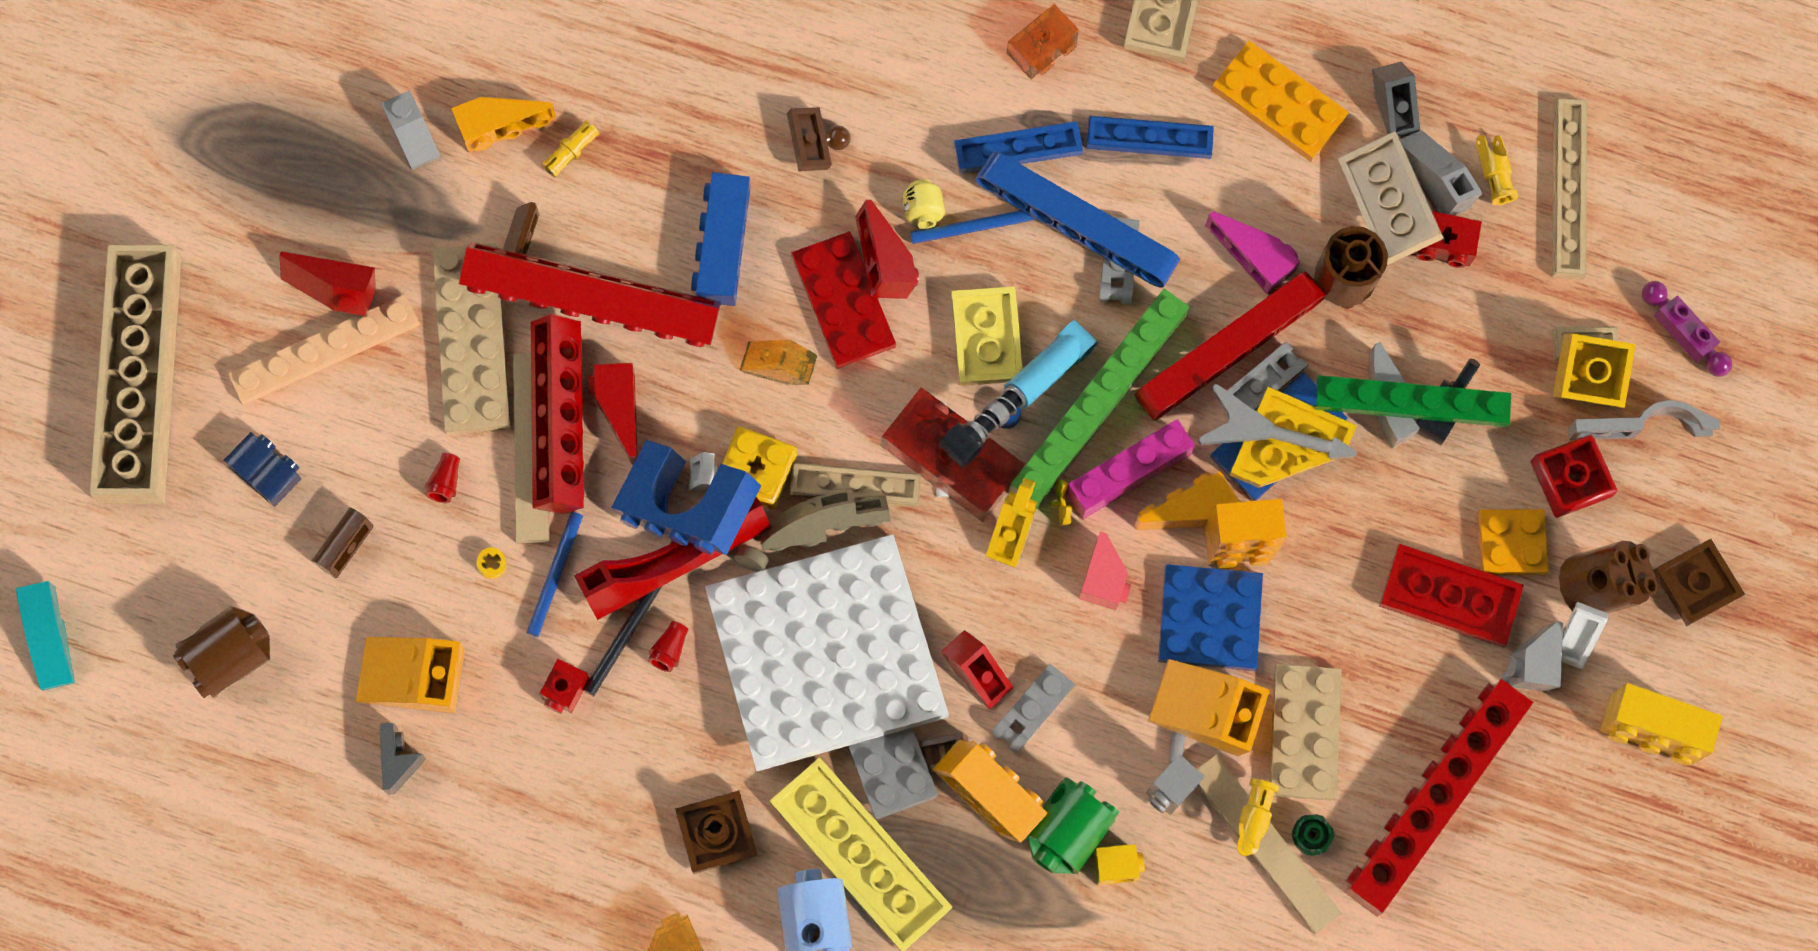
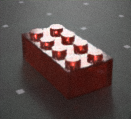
M920 387L882 435L881 447L917 474H921V477L945 492L952 500L984 522L1010 489L1011 483L1024 468L1025 463L989 437L983 443V449L974 460L961 469L938 447V444L956 424L961 423L963 425L968 421Z

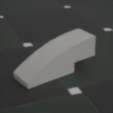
M1381 342L1376 343L1369 353V380L1406 383ZM1376 415L1392 449L1413 438L1420 429L1412 418Z

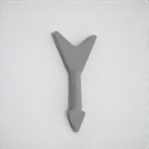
M1218 384L1213 386L1212 391L1227 413L1229 421L1201 436L1198 440L1200 445L1272 438L1327 453L1329 459L1353 458L1357 454L1355 450L1337 438L1329 441L1274 426L1271 421Z

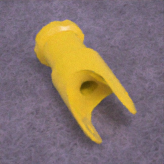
M1478 135L1475 144L1484 179L1489 182L1492 196L1490 199L1492 205H1504L1515 201L1519 196L1517 190L1513 188L1510 177L1512 169L1502 137L1496 135L1493 138L1492 151L1488 147L1486 137Z
M1255 778L1250 779L1251 792L1247 805L1243 806L1239 820L1237 852L1242 856L1256 853L1261 838L1264 837L1268 830L1272 813L1269 812L1274 793H1277L1279 790V786L1269 781Z

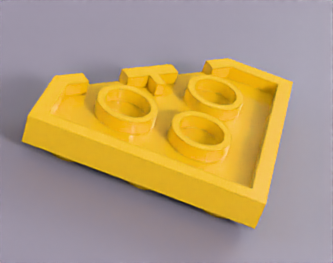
M1267 387L1257 409V412L1271 421L1274 426L1329 441L1337 438L1348 446L1357 425L1323 410H1315L1314 406L1270 387ZM1272 438L1244 441L1229 475L1260 488L1336 459H1329L1327 453Z

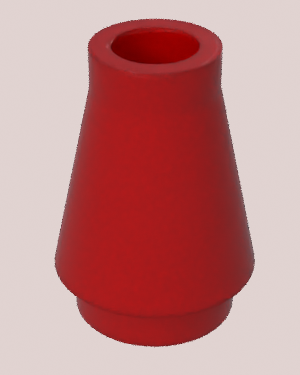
M442 453L440 461L425 484L427 489L425 495L429 499L439 503H450L452 497L456 496L458 468L461 460L458 456L451 453Z
M671 621L669 627L649 650L648 662L664 672H671L674 667H677L685 637L689 631L688 628L679 622Z

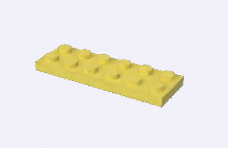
M820 757L769 801L834 877L843 879L844 888L900 951L907 950L953 908Z

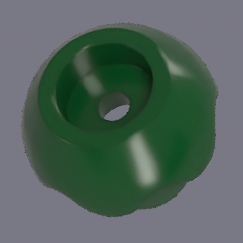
M1304 815L1296 821L1292 830V839L1295 846L1302 853L1310 856L1321 855L1329 850L1334 839V830L1322 815ZM1311 832L1315 833V838L1310 837Z

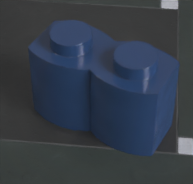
M250 432L223 461L265 500L276 507L301 480V477L296 472L300 467L287 455L280 458L275 454L273 450L276 446L263 434L257 438Z

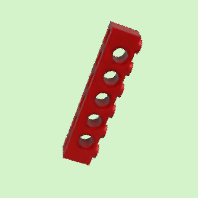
M549 314L530 322L532 509L565 514L584 508L581 321Z

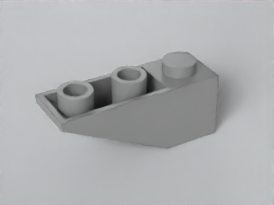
M1421 130L1400 139L1418 181L1438 212L1455 216L1468 210L1482 194L1481 189L1467 167Z

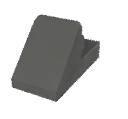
M394 723L380 724L383 791L387 795H393L424 763L426 758L423 754L399 755V752L405 750L403 731L398 732V728Z

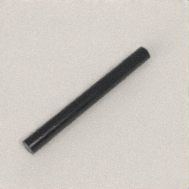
M662 586L640 597L583 691L593 697L595 696Z

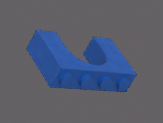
M646 440L611 507L621 516L620 522L633 529H637L640 525L650 534L660 538L663 534L669 535L671 540L683 546H687L688 542L692 543L694 547L706 554L712 555L713 551L727 555L761 485L746 471L720 464L704 497L697 505L683 513L669 514V496L686 461L671 447Z

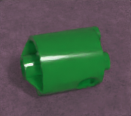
M1065 777L1042 807L1047 812L1046 816L1025 838L1029 843L1032 854L1031 858L1050 873L1078 874L1115 822L1119 811L1106 801L1101 803L1094 797L1096 791L1082 781H1079L1077 784Z

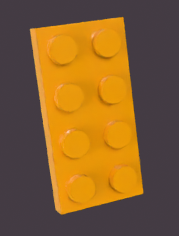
M1248 40L1211 88V91L1310 162H1312L1349 114V111L1250 40Z

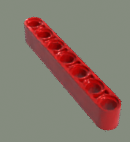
M1307 271L1302 272L1150 380L1134 394V397L1153 421L1160 419L1319 305L1326 298V294Z

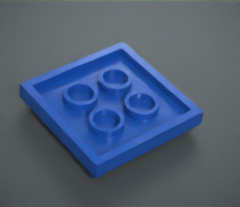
M1166 564L1164 567L1158 662L1167 663V660L1171 659L1194 666L1256 671L1258 665L1263 573Z

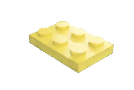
M1015 286L952 291L959 386L1007 383L1023 369Z

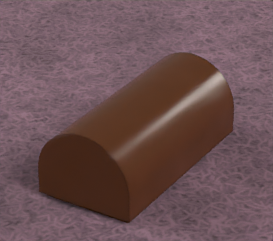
M349 507L311 560L312 563L335 579L338 578L374 525L365 515Z

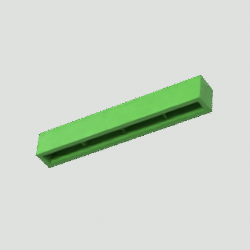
M1165 288L1160 292L1010 485L1009 492L1017 494L1023 478L1035 481L1030 499L1037 501L1035 508L1036 510L1039 508L1056 483L1067 472L1185 320L1190 306Z

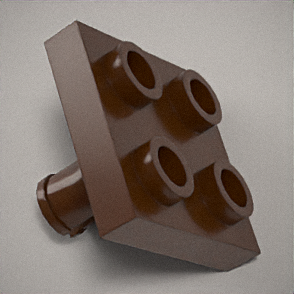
M740 790L675 808L693 874L758 856Z

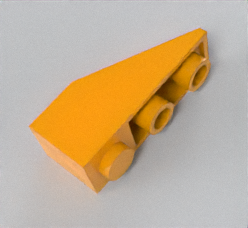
M478 97L451 108L468 152L486 150L496 141L516 138L522 131L532 127H544L552 119L556 118L552 102Z
M1221 471L1213 475L1210 472H1206L1193 481L1194 486L1186 491L1179 488L1167 495V502L1158 507L1155 504H1151L1138 513L1140 517L1137 518L1135 528L1137 530L1205 527L1216 504L1240 501Z

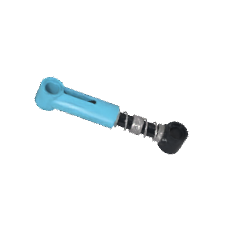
M1076 320L1071 321L1047 348L1004 385L1001 397H995L993 401L982 409V413L975 415L974 421H969L963 425L961 423L956 424L941 439L938 447L961 469L965 468L983 449V443L989 438V433L992 430H998V428L1010 419L1011 413H1017V408L1026 409L1073 365L1081 363L1093 351L1098 341Z

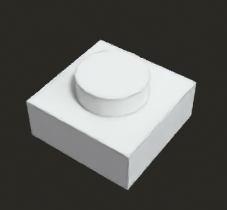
M702 452L690 459V491L702 492L709 488L717 472V465L714 464V453Z

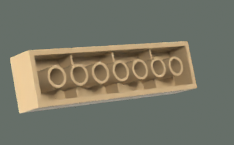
M108 245L90 495L99 504L165 505L181 257L173 245Z

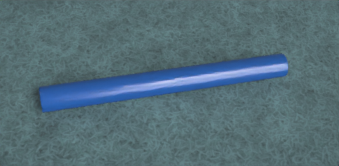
M1019 210L910 232L912 244L1034 221L1036 218Z
M570 513L526 631L531 636L539 637L583 518V515L579 513Z

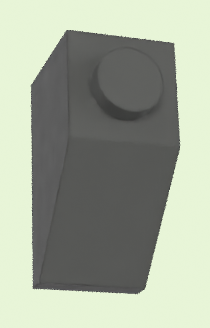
M1402 62L1372 69L1375 99L1387 133L1390 134L1396 131L1397 135L1402 137L1419 132L1420 122L1415 75Z

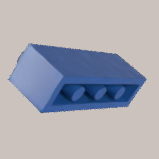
M712 172L711 183H705L703 201L708 202L707 213L701 212L699 231H703L704 236L703 243L697 242L695 261H700L699 273L693 272L691 291H696L698 297L719 301L721 305H736L751 190L750 176Z

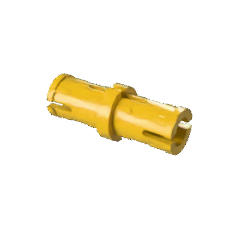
M585 120L568 138H563L559 142L560 146L541 163L548 173L552 172L551 176L554 178L573 159L578 160L582 156L581 151L600 135L593 124L589 126V121Z

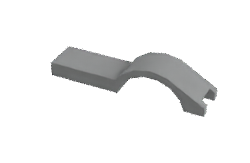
M1667 400L1653 404L1638 418L1575 419L1568 427L1569 440H1577L1587 435H1593L1595 439H1634L1642 431L1646 419L1657 415H1668L1680 419L1690 428L1694 437L1713 436V430L1720 429V420L1685 402Z

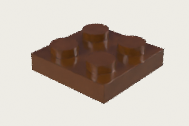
M1712 539L1699 544L1653 570L1686 626L1745 595Z

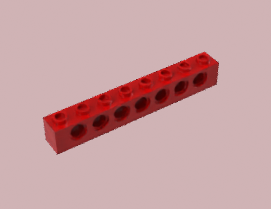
M1500 679L1494 685L1488 683L1477 697V699L1482 701L1475 711L1470 708L1459 722V725L1463 727L1457 737L1452 734L1448 737L1440 748L1444 755L1439 762L1431 761L1421 775L1426 779L1421 787L1417 789L1414 786L1402 801L1407 805L1400 816L1394 813L1384 826V829L1388 831L1381 842L1375 839L1364 855L1369 858L1362 868L1356 866L1345 880L1349 887L1344 893L1376 917L1383 914L1534 703L1503 679ZM1486 710H1493L1499 715L1500 721L1498 725L1491 724L1487 720ZM1469 735H1473L1480 740L1481 749L1479 751L1473 750L1468 746L1467 737ZM1450 761H1455L1461 765L1463 770L1461 777H1456L1450 773L1448 769ZM1431 787L1439 788L1443 792L1444 800L1442 803H1436L1431 799L1429 795ZM1417 813L1424 818V829H1416L1411 824V814ZM1397 839L1405 844L1406 854L1404 856L1396 855L1391 848L1393 840ZM1374 866H1381L1386 870V882L1381 883L1374 879L1372 875Z

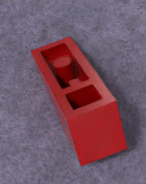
M865 200L855 218L871 297L907 299L919 282V272L914 266L913 256L872 200Z
M284 251L280 252L281 280L334 311L366 316L376 292L375 267Z
M633 363L594 364V375H589L588 378L589 394H595L600 410L631 465H633L638 457Z

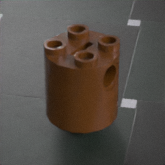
M1350 226L1340 229L1333 234L1315 267V276L1313 278L1326 294L1325 299L1346 309L1353 308L1355 305L1361 304L1368 299L1387 267L1388 252L1384 242L1375 232L1365 227Z
M1619 541L1575 554L1565 559L1559 574L1560 591L1565 603L1571 611H1573L1576 603L1579 602L1606 613H1611L1646 602L1658 590V584L1653 576V569L1649 561L1650 554L1648 548L1644 544L1636 545L1632 541Z
M230 606L202 625L192 636L176 643L177 650L173 655L183 671L190 669L193 673L195 681L192 683L203 698L209 695L215 698L226 687L240 681L270 660V635L255 614Z

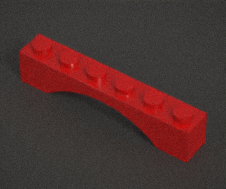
M755 497L729 550L771 529L764 509L757 497ZM672 542L667 546L641 556L621 560H602L574 575L596 619L599 620L722 555V553L713 551L712 555L698 550L692 543L688 542L687 546Z

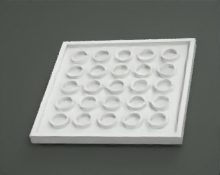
M894 534L705 586L756 772L949 717Z

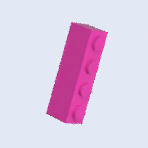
M1176 419L1068 483L1066 495L1083 520L1189 457L1195 444L1180 421Z

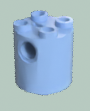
M821 869L796 872V883L777 889L785 951H849L852 948L843 879H822ZM820 928V937L815 942L814 933Z

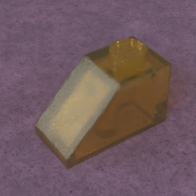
M792 340L748 341L739 371L785 385H809L817 354Z
M675 913L661 920L663 926L656 928L648 951H704L688 914L681 917L680 913Z

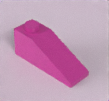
M1215 211L1208 215L1205 226L1266 294H1269L1296 272L1300 261L1298 260L1297 252L1289 244H1284L1275 236Z

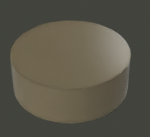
M748 545L739 546L734 556V559L740 565L755 572L764 571L769 561L762 551Z

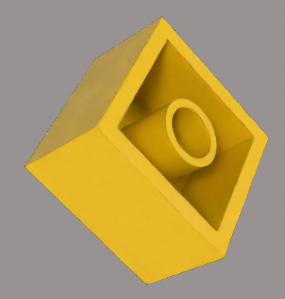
M1573 333L1563 334L1553 397L1625 408L1636 344Z

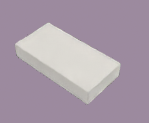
M1579 602L1576 603L1563 629V663L1583 670L1608 620V613Z

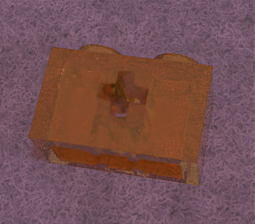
M1054 3L1008 41L1006 54L1030 79L1034 78L1037 74L1044 75L1053 67L1054 60L1061 55H1069L1077 47L1079 29Z

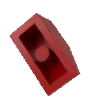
M966 630L961 632L940 651L954 672L987 708L991 709L1014 688L987 647Z

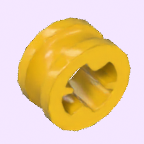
M490 547L478 554L476 560L477 569L483 577L495 579L504 573L506 558L502 551ZM487 556L491 559L498 557L500 561H497L499 568L496 570L491 567L483 568L482 565H486L484 559Z

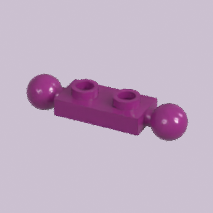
M1659 281L1648 282L1642 289V298L1648 305L1660 308L1653 316L1695 362H1698L1703 357L1707 360L1706 368L1711 375L1715 377L1727 375L1732 369V360L1728 354L1714 350L1720 343L1715 335L1678 295L1670 301L1667 298V288L1663 283Z

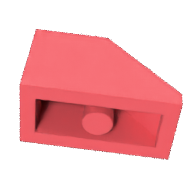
M1100 531L1079 599L1117 610L1120 602L1126 603L1131 584L1126 583L1128 572L1108 535Z

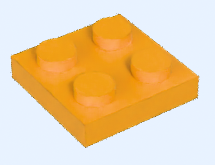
M1480 509L1478 511L1481 571L1493 575H1546L1549 572L1544 509Z

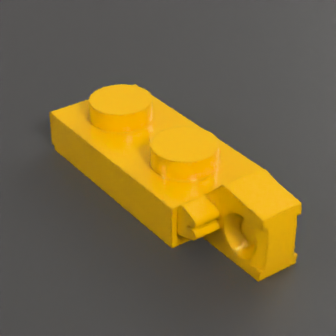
M1023 478L1017 494L1009 492L1005 498L985 557L1014 568L1017 567L1036 512L1037 501L1030 499L1035 481Z

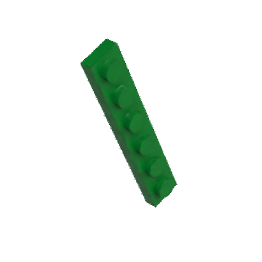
M1318 375L1316 379L1315 410L1508 427L1511 418V393Z

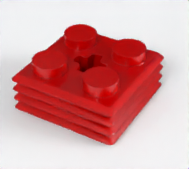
M1587 435L1536 454L1530 461L1552 513L1556 518L1610 499L1618 492L1593 435ZM1570 471L1572 474L1580 476L1576 482L1568 477Z

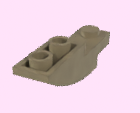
M851 488L834 491L801 502L769 521L771 529L760 534L762 550L781 551L787 547L797 545L811 547L820 542H827L826 530L829 529L843 531L851 526L866 525L873 527L883 522H889L890 514L886 496L855 500L853 489Z

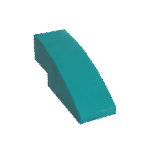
M50 581L16 588L24 633L40 690L44 691L74 684L75 680L64 620L60 616L56 587Z

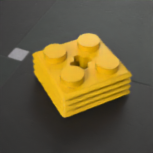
M738 426L722 464L746 471L761 485L756 496L761 505L775 510L791 472L793 462H795L797 448ZM760 462L764 470H758L756 474H752L749 465Z

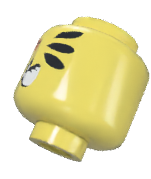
M930 180L914 181L909 184L902 194L904 215L910 224L916 225L921 229H929L934 227L936 222L944 217L945 206L942 191L939 186Z

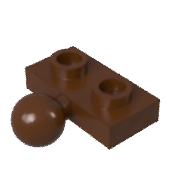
M820 107L791 108L787 113L798 171L828 170L832 165L828 146L834 150L845 149L851 140L848 129L844 126L836 125L825 132Z

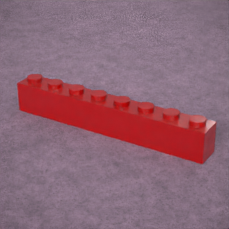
M472 241L466 247L459 284L467 286L466 290L472 293L485 294L486 291L497 293L498 298L505 301L515 302L518 298L530 301L529 305L538 309H548V306L561 309L560 312L567 316L579 317L580 314L592 316V321L600 324H610L613 321L623 324V328L629 331L642 332V329L654 331V335L662 339L672 340L673 336L686 339L685 343L696 347H704L705 344L711 345L721 306L719 301Z

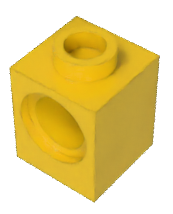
M1136 844L1096 848L1093 852L1097 885L1136 882L1140 878V873L1145 871L1143 853H1137Z

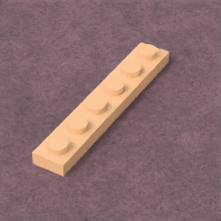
M404 294L367 311L366 316L357 315L233 371L228 375L241 403L245 405L419 326L420 323L407 295Z

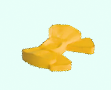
M1064 479L1059 480L1055 485L1057 500L1050 501V507H1058L1060 526L1071 524L1072 507L1066 506L1065 492L1068 484Z

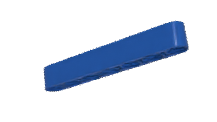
M992 151L975 177L976 182L985 190L1153 286L1163 288L1180 262V258L1172 250L1004 154Z

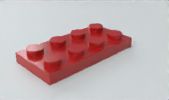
M851 231L791 252V257L836 369L896 348L895 339L878 298L871 297L866 268Z
M1399 544L1396 548L1379 607L1504 648L1509 639L1524 585Z

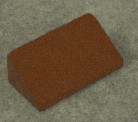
M535 202L526 203L516 209L503 249L527 255L540 216Z

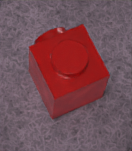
M557 658L539 693L542 700H545L544 706L559 714H562L563 710L572 714L583 693L584 687L590 679L588 673Z

